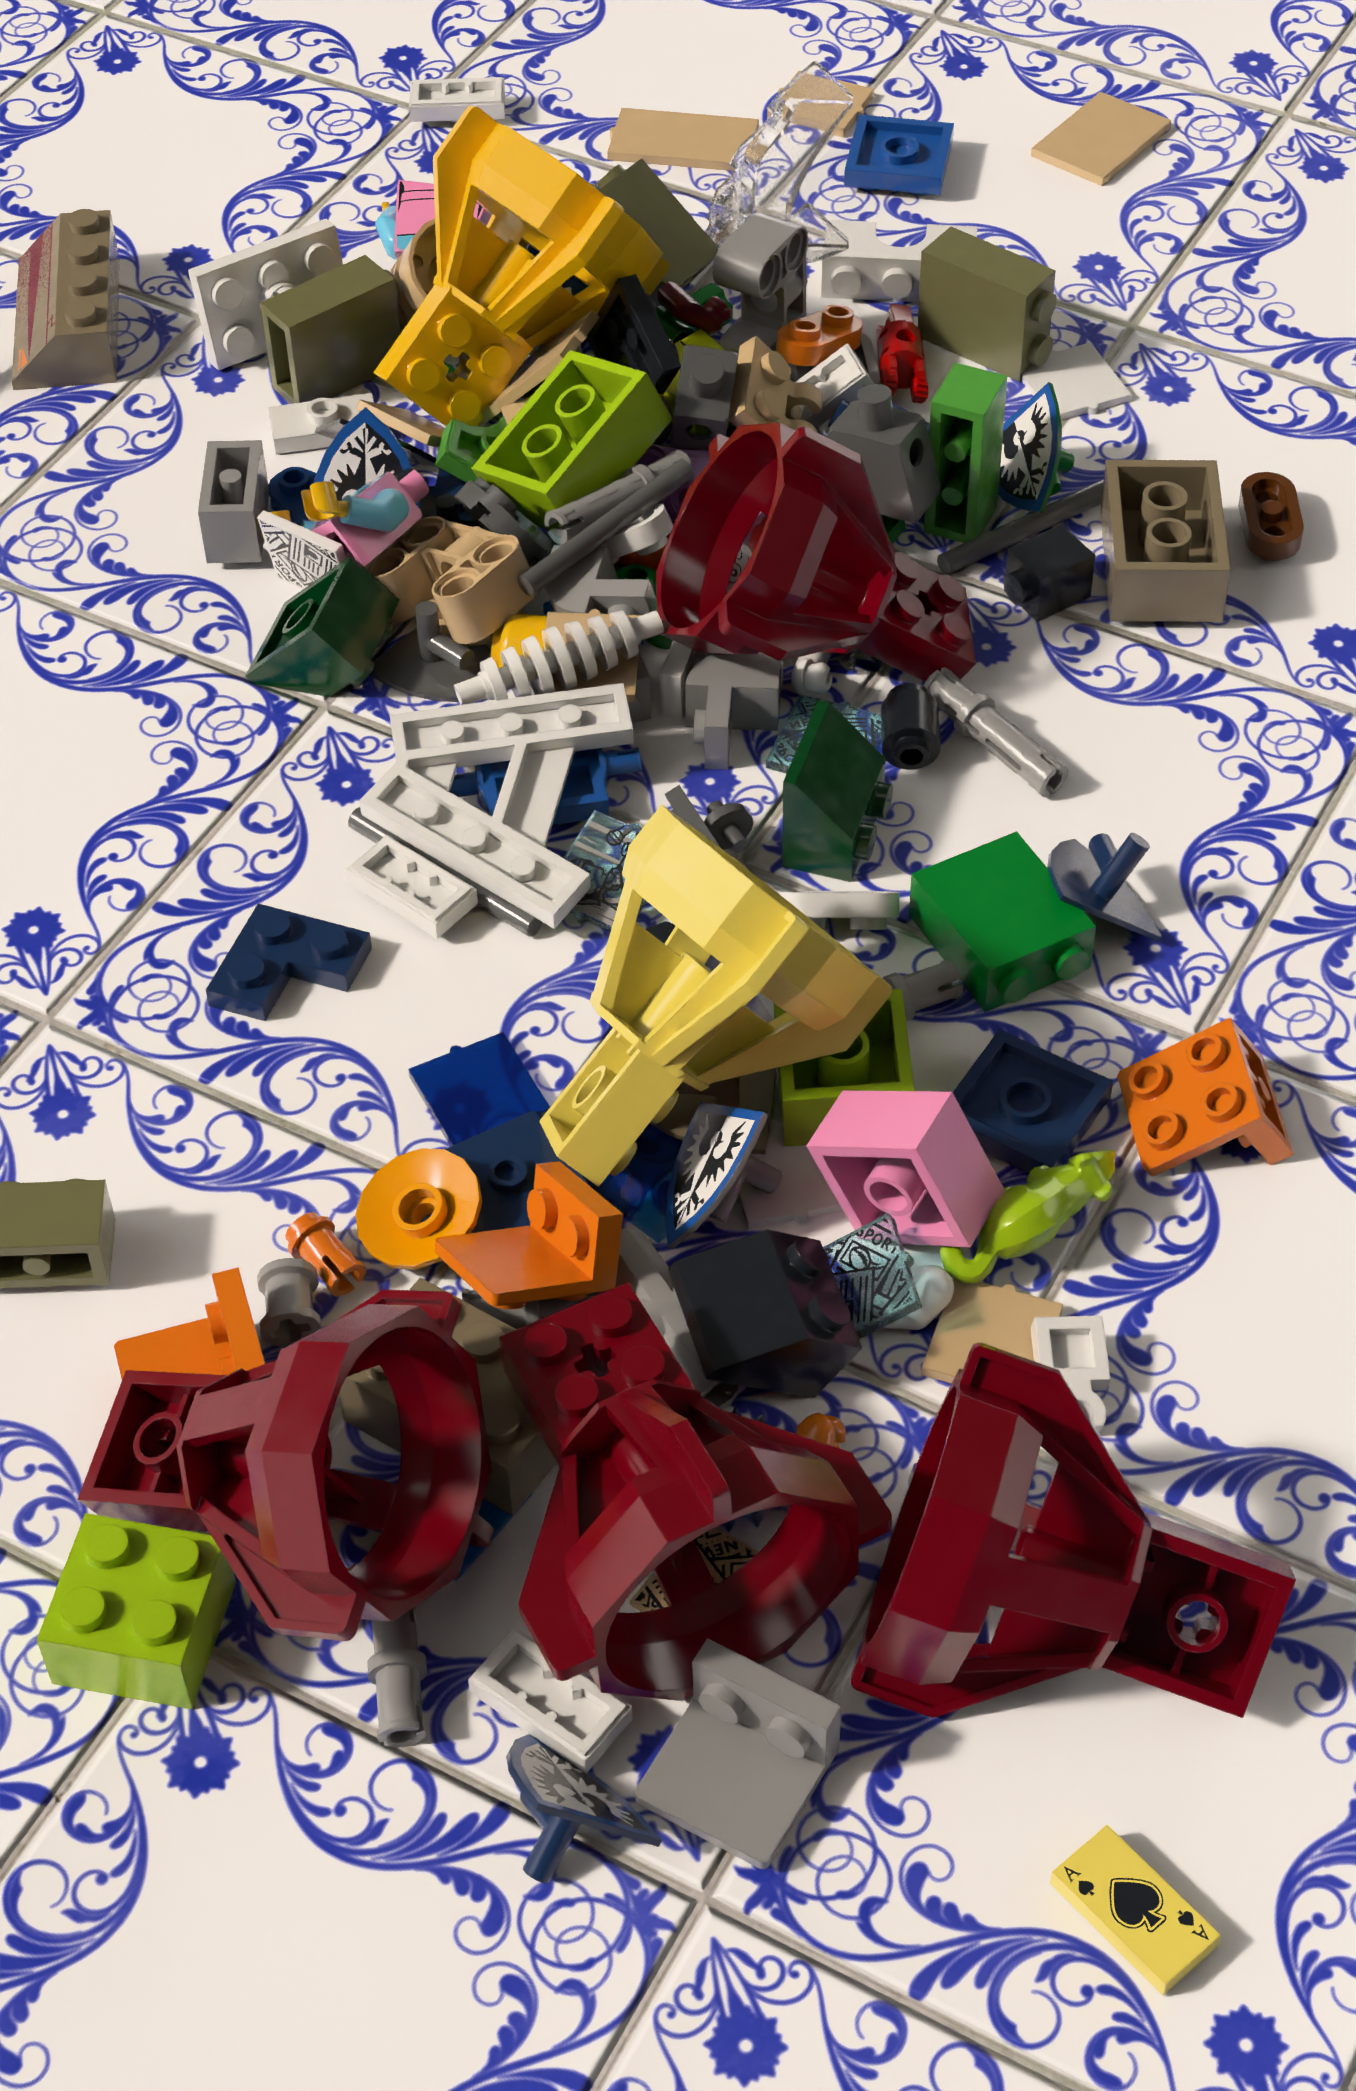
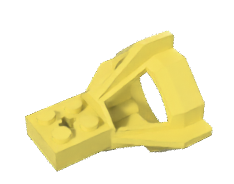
M662 804L628 847L622 875L626 880L595 989L590 998V1003L597 1014L613 1028L539 1121L556 1156L598 1187L609 1173L616 1176L629 1164L637 1150V1143L635 1141L650 1122L654 1124L659 1123L672 1110L679 1095L676 1089L682 1081L699 1091H703L714 1082L846 1051L892 993L890 984L863 964L853 953L753 874L737 859L730 856L709 838ZM642 898L676 925L665 944L636 922ZM710 955L721 962L713 971L705 965ZM760 992L781 1009L785 1010L786 1013L767 1023L746 1007V1005Z

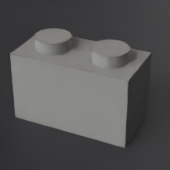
M262 440L207 441L198 507V517L207 563L240 564L262 561L264 539L261 535V528L257 517L263 510H268L269 484Z

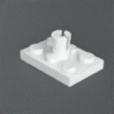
M323 219L188 270L210 364L220 371L267 352L260 302L343 265L336 227L332 222Z

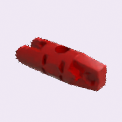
M891 303L888 310L889 317L886 319L885 325H878L876 329L880 384L890 388L892 399L897 389L910 388L912 402L923 404L928 398L929 391L922 332L913 322L910 306Z

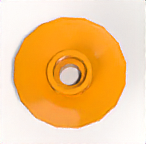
M420 1148L399 1155L376 1171L363 1189L355 1214L358 1237L374 1259L391 1268L416 1270L441 1262L442 1259L435 1253L436 1238L471 1233L477 1224L482 1205L479 1179L463 1158L445 1149ZM432 1213V1215L427 1220L420 1223L426 1215Z

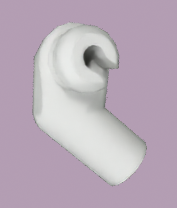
M818 652L798 657L791 675L793 689L798 695L812 697L814 693L823 694L830 689L832 674L829 673L830 667L827 663L831 657V652Z
M924 1266L919 1269L884 1310V1315L880 1316L878 1314L880 1310L873 1308V1315L878 1316V1318H873L871 1322H869L871 1293H867L865 1322H863L865 1294L863 1293L861 1327L907 1330L925 1328L950 1303L954 1293V1282L951 1276L941 1266ZM910 1291V1294L899 1305V1307L892 1310L899 1303V1301L906 1295V1293ZM876 1294L873 1304L883 1308L889 1300Z

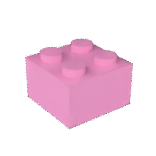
M843 1090L806 1145L854 1230L861 1234L860 1230L863 1229L864 1234L859 1237L861 1242H872L873 1236H867L863 1239L867 1230L871 1228L875 1231L874 1235L877 1233L883 1235L881 1243L884 1242L886 1237H889L894 1244L971 1247L987 1221L993 1206L1005 1191L952 1092ZM881 1219H887L888 1223L882 1221ZM877 1223L881 1225L882 1227L890 1230L892 1235L873 1226L872 1224ZM876 1236L874 1242L878 1243L881 1237Z

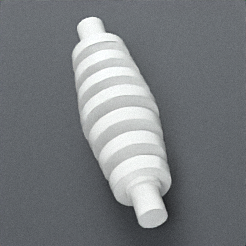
M620 610L610 613L611 627L608 628L600 615L587 618L589 635H586L578 621L568 622L564 624L567 643L564 642L559 630L555 626L542 630L544 652L535 636L532 635L521 641L524 659L520 660L513 646L501 651L500 655L503 664L501 668H498L493 658L489 657L480 662L481 672H478V676L454 684L457 698L461 705L472 704L485 698L498 701L508 699L507 690L512 689L515 697L531 696L529 685L531 681H533L539 694L555 692L551 675L553 673L556 674L564 691L577 686L574 665H577L584 681H588L598 675L596 657H598L601 665L607 671L618 665L617 649H620L626 660L638 655V645L641 644L642 640L664 632L661 618L656 610L636 618L627 617L626 613Z

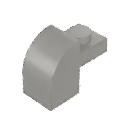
M553 545L551 553L562 545ZM599 546L544 587L553 612L589 613L592 609H597L600 611V614H610L623 610L626 615H644L655 610L657 611V600L650 580L618 579L607 546Z
M760 652L758 654L737 655L713 653L699 661L692 668L685 683L686 727H694V744L705 745V769L728 770L732 729L778 731L782 661H777Z

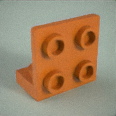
M1231 1017L1122 1069L1117 1075L1141 1164L1150 1176H1156L1235 1138L1245 1148L1253 1145L1270 1165L1294 1155L1263 1055Z
M560 1161L536 1164L534 1189L530 1191L527 1199L530 1226L438 1237L435 1241V1253L493 1307L514 1310L525 1307L527 1302L552 1298L577 1301L586 1298L588 1293L607 1291L616 1287L623 1213Z
M239 1267L211 1274L217 1301L204 1304L207 1318L117 1341L114 1344L121 1379H123L126 1370L229 1375L240 1368L247 1371L264 1365L265 1361Z

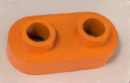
M835 304L827 305L822 311L804 318L794 319L789 324L782 326L777 334L776 351L783 356L787 363L798 366H816L847 343L852 350L857 349L860 346L863 322L858 316L854 315V311L849 307Z

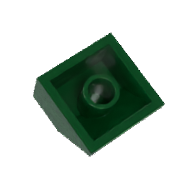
M350 555L284 602L245 677L254 684L330 697L348 684L353 688L357 687L369 676L375 666V661L371 659L375 649L388 638L394 628L390 619L400 599Z
M817 701L783 781L782 867L852 882L860 859L869 861L872 856L877 835V826L874 824L876 818L885 820L888 815L893 795V785L885 783L886 758L830 702Z

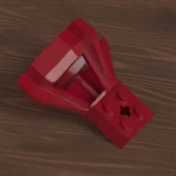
M781 423L740 425L729 438L722 434L715 436L709 444L710 462L689 486L656 570L657 612L664 627V632L660 633V635L697 652L736 655L758 654L760 652L777 661L818 652L852 653L857 649L924 682L936 670L941 672L944 667L951 670L961 680L976 665L966 587L949 575H940L917 564L905 553L894 552V545L888 538L860 454L807 427H799L795 431ZM762 512L768 518L759 541L738 580L727 593L730 576L740 548L759 513Z
M629 1282L499 1337L504 1372L559 1465L558 1474L518 1602L520 1615L557 1680H569L589 1670L601 1693L676 1701L686 1700L693 1696L692 1661L707 1638L758 1664H763L786 1653L859 1574L858 1546L889 1532L892 1528V1513L852 1452L722 1410L703 1398L701 1392L690 1381ZM790 1505L783 1522L766 1545L745 1565L715 1585L694 1539L740 1516L772 1507ZM653 1571L669 1606L644 1612H618L633 1590Z
M383 1289L333 1323L281 1349L277 1360L247 1371L240 1368L229 1375L126 1370L77 1500L100 1516L180 1530L209 1532L268 1627L279 1635L350 1641L354 1638L361 1619L395 1621L458 1578L468 1546L489 1547L495 1530L478 1514L492 1468L476 1360L452 1338L461 1310L460 1301L447 1291ZM378 1365L381 1366L389 1381L399 1415L401 1464L398 1484L330 1468L332 1447L328 1437V1430L341 1387L346 1377ZM328 1520L381 1532L368 1554L357 1565L347 1570L335 1546Z
M978 1342L971 1347L963 1370L958 1369L930 1426L918 1462L914 1463L908 1479V1489L889 1539L863 1628L862 1646L851 1673V1686L856 1691L930 1718H935L1082 1668L1098 1670L1102 1667L1243 1718L1295 1585L1296 1578L1290 1564L1145 1512L1060 1370ZM1040 1446L1058 1462L1041 1508L1026 1501ZM1194 1601L1205 1602L1207 1611L1212 1614L1210 1620L1197 1618L1192 1628L1184 1627L1179 1611L1180 1608L1184 1605H1190ZM989 1607L1003 1608L991 1643L974 1644L980 1634Z

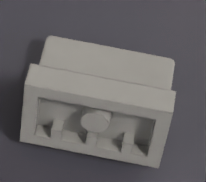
M707 1638L692 1661L693 1700L636 1787L635 1801L640 1806L759 1869H766L770 1866L839 1751L841 1705Z

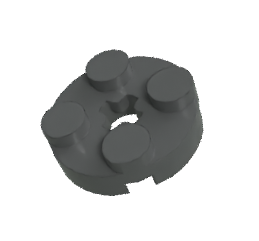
M478 477L475 482L469 480L454 496L456 501L464 505L462 508L483 529L517 537L530 568L547 557L553 545H555L533 523H527L518 514L513 518L511 514L517 509V506L494 484L490 486L481 477Z

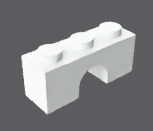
M826 220L822 252L821 298L919 302L921 251L949 227H954L977 237V226L927 224L926 236L921 242L908 247H895L887 245L876 236L877 222Z

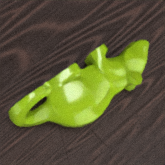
M1099 1150L1079 1153L1069 1158L1066 1165L1051 1168L1045 1165L1038 1166L1030 1172L1027 1184L1004 1187V1193L993 1206L987 1221L980 1231L978 1249L974 1259H966L960 1247L940 1246V1257L944 1269L959 1282L975 1284L984 1280L992 1272L997 1258L1006 1260L1020 1257L1048 1244L1055 1238L1058 1230L1067 1219L1080 1211L1091 1198L1094 1197L1104 1202L1111 1197L1113 1189L1110 1180L1116 1171L1115 1151Z

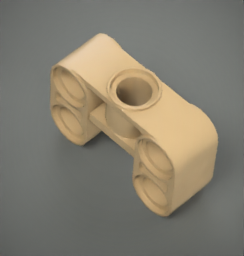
M439 516L420 519L370 563L364 566L368 572L400 599L390 619L391 623L404 622L416 616L415 607L418 603L435 599L453 641L458 644L476 643L485 639L501 627L511 615L516 614L537 594L536 592L534 595L528 596L519 586L518 577L529 570L530 567L517 537L490 532L479 526L471 527L447 521Z

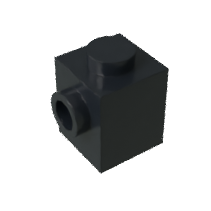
M1061 524L1008 548L1006 574L1003 580L1004 592L1012 603L1022 607L1036 622H1039L1091 598L1096 555Z

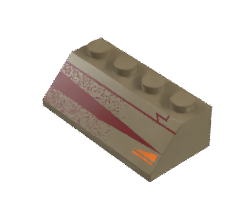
M79 209L72 213H60L19 258L12 366L13 390L117 382L120 259L111 210L94 211L91 209Z

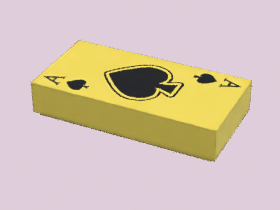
M1108 1825L1104 1826L1052 1871L1050 1884L1162 1996L1218 1947L1221 1934Z

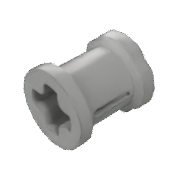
M282 1258L264 1265L257 1275L258 1288L265 1296L266 1315L259 1322L261 1338L269 1345L285 1348L320 1330V1315L313 1310L312 1294L319 1285L318 1273L312 1263L298 1258Z

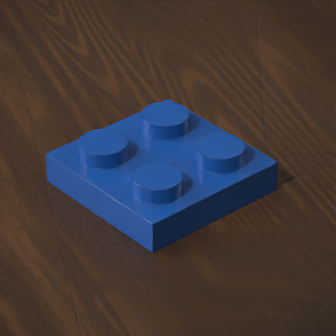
M859 114L845 166L844 186L860 187L867 191H877L880 189L903 191L918 196L927 194L941 195L953 143L954 123Z

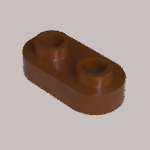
M1258 472L1246 477L1241 484L1238 507L1248 549L1256 556L1267 561H1280L1294 556L1301 547L1304 530L1294 484L1287 477L1273 472Z

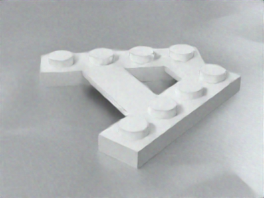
M624 683L389 715L396 762L359 800L361 815L555 929L591 888L590 873L545 847L575 751L633 744V726ZM510 760L493 816L486 814L450 793L457 768Z

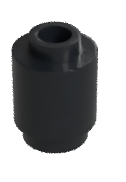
M904 683L894 687L887 694L880 709L882 754L888 763L897 768L914 770L926 767L937 759L941 750L938 703L930 691L922 685Z

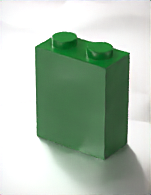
M1017 831L911 873L910 918L943 960L950 959L955 964L961 976V983L984 1012L1006 1003L1021 1001L1032 992L1061 980H1071L1083 971L1091 968L1096 925L1083 910L1060 901L1047 867Z

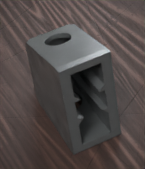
M693 345L684 346L673 415L670 448L709 451V444L717 434L727 437L738 353ZM692 425H704L710 429L711 434L698 436L690 433L689 430Z
M869 384L862 387L857 393V400L852 401L831 425L827 438L860 454L881 515L916 523L941 493V484L926 420L920 414L893 408L889 387L882 384Z

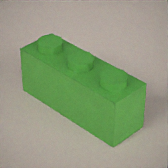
M954 363L931 401L929 437L941 484V493L925 511V533L966 543L981 536L995 512L998 504L1007 375Z

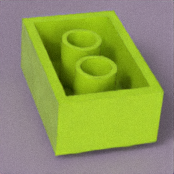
M570 350L471 469L477 478L481 477L490 486L494 484L517 506V509L511 514L512 517L518 514L526 522L552 530L561 525L557 522L550 526H545L544 517L547 512L558 509L622 478L625 470L638 462L673 418L646 372Z

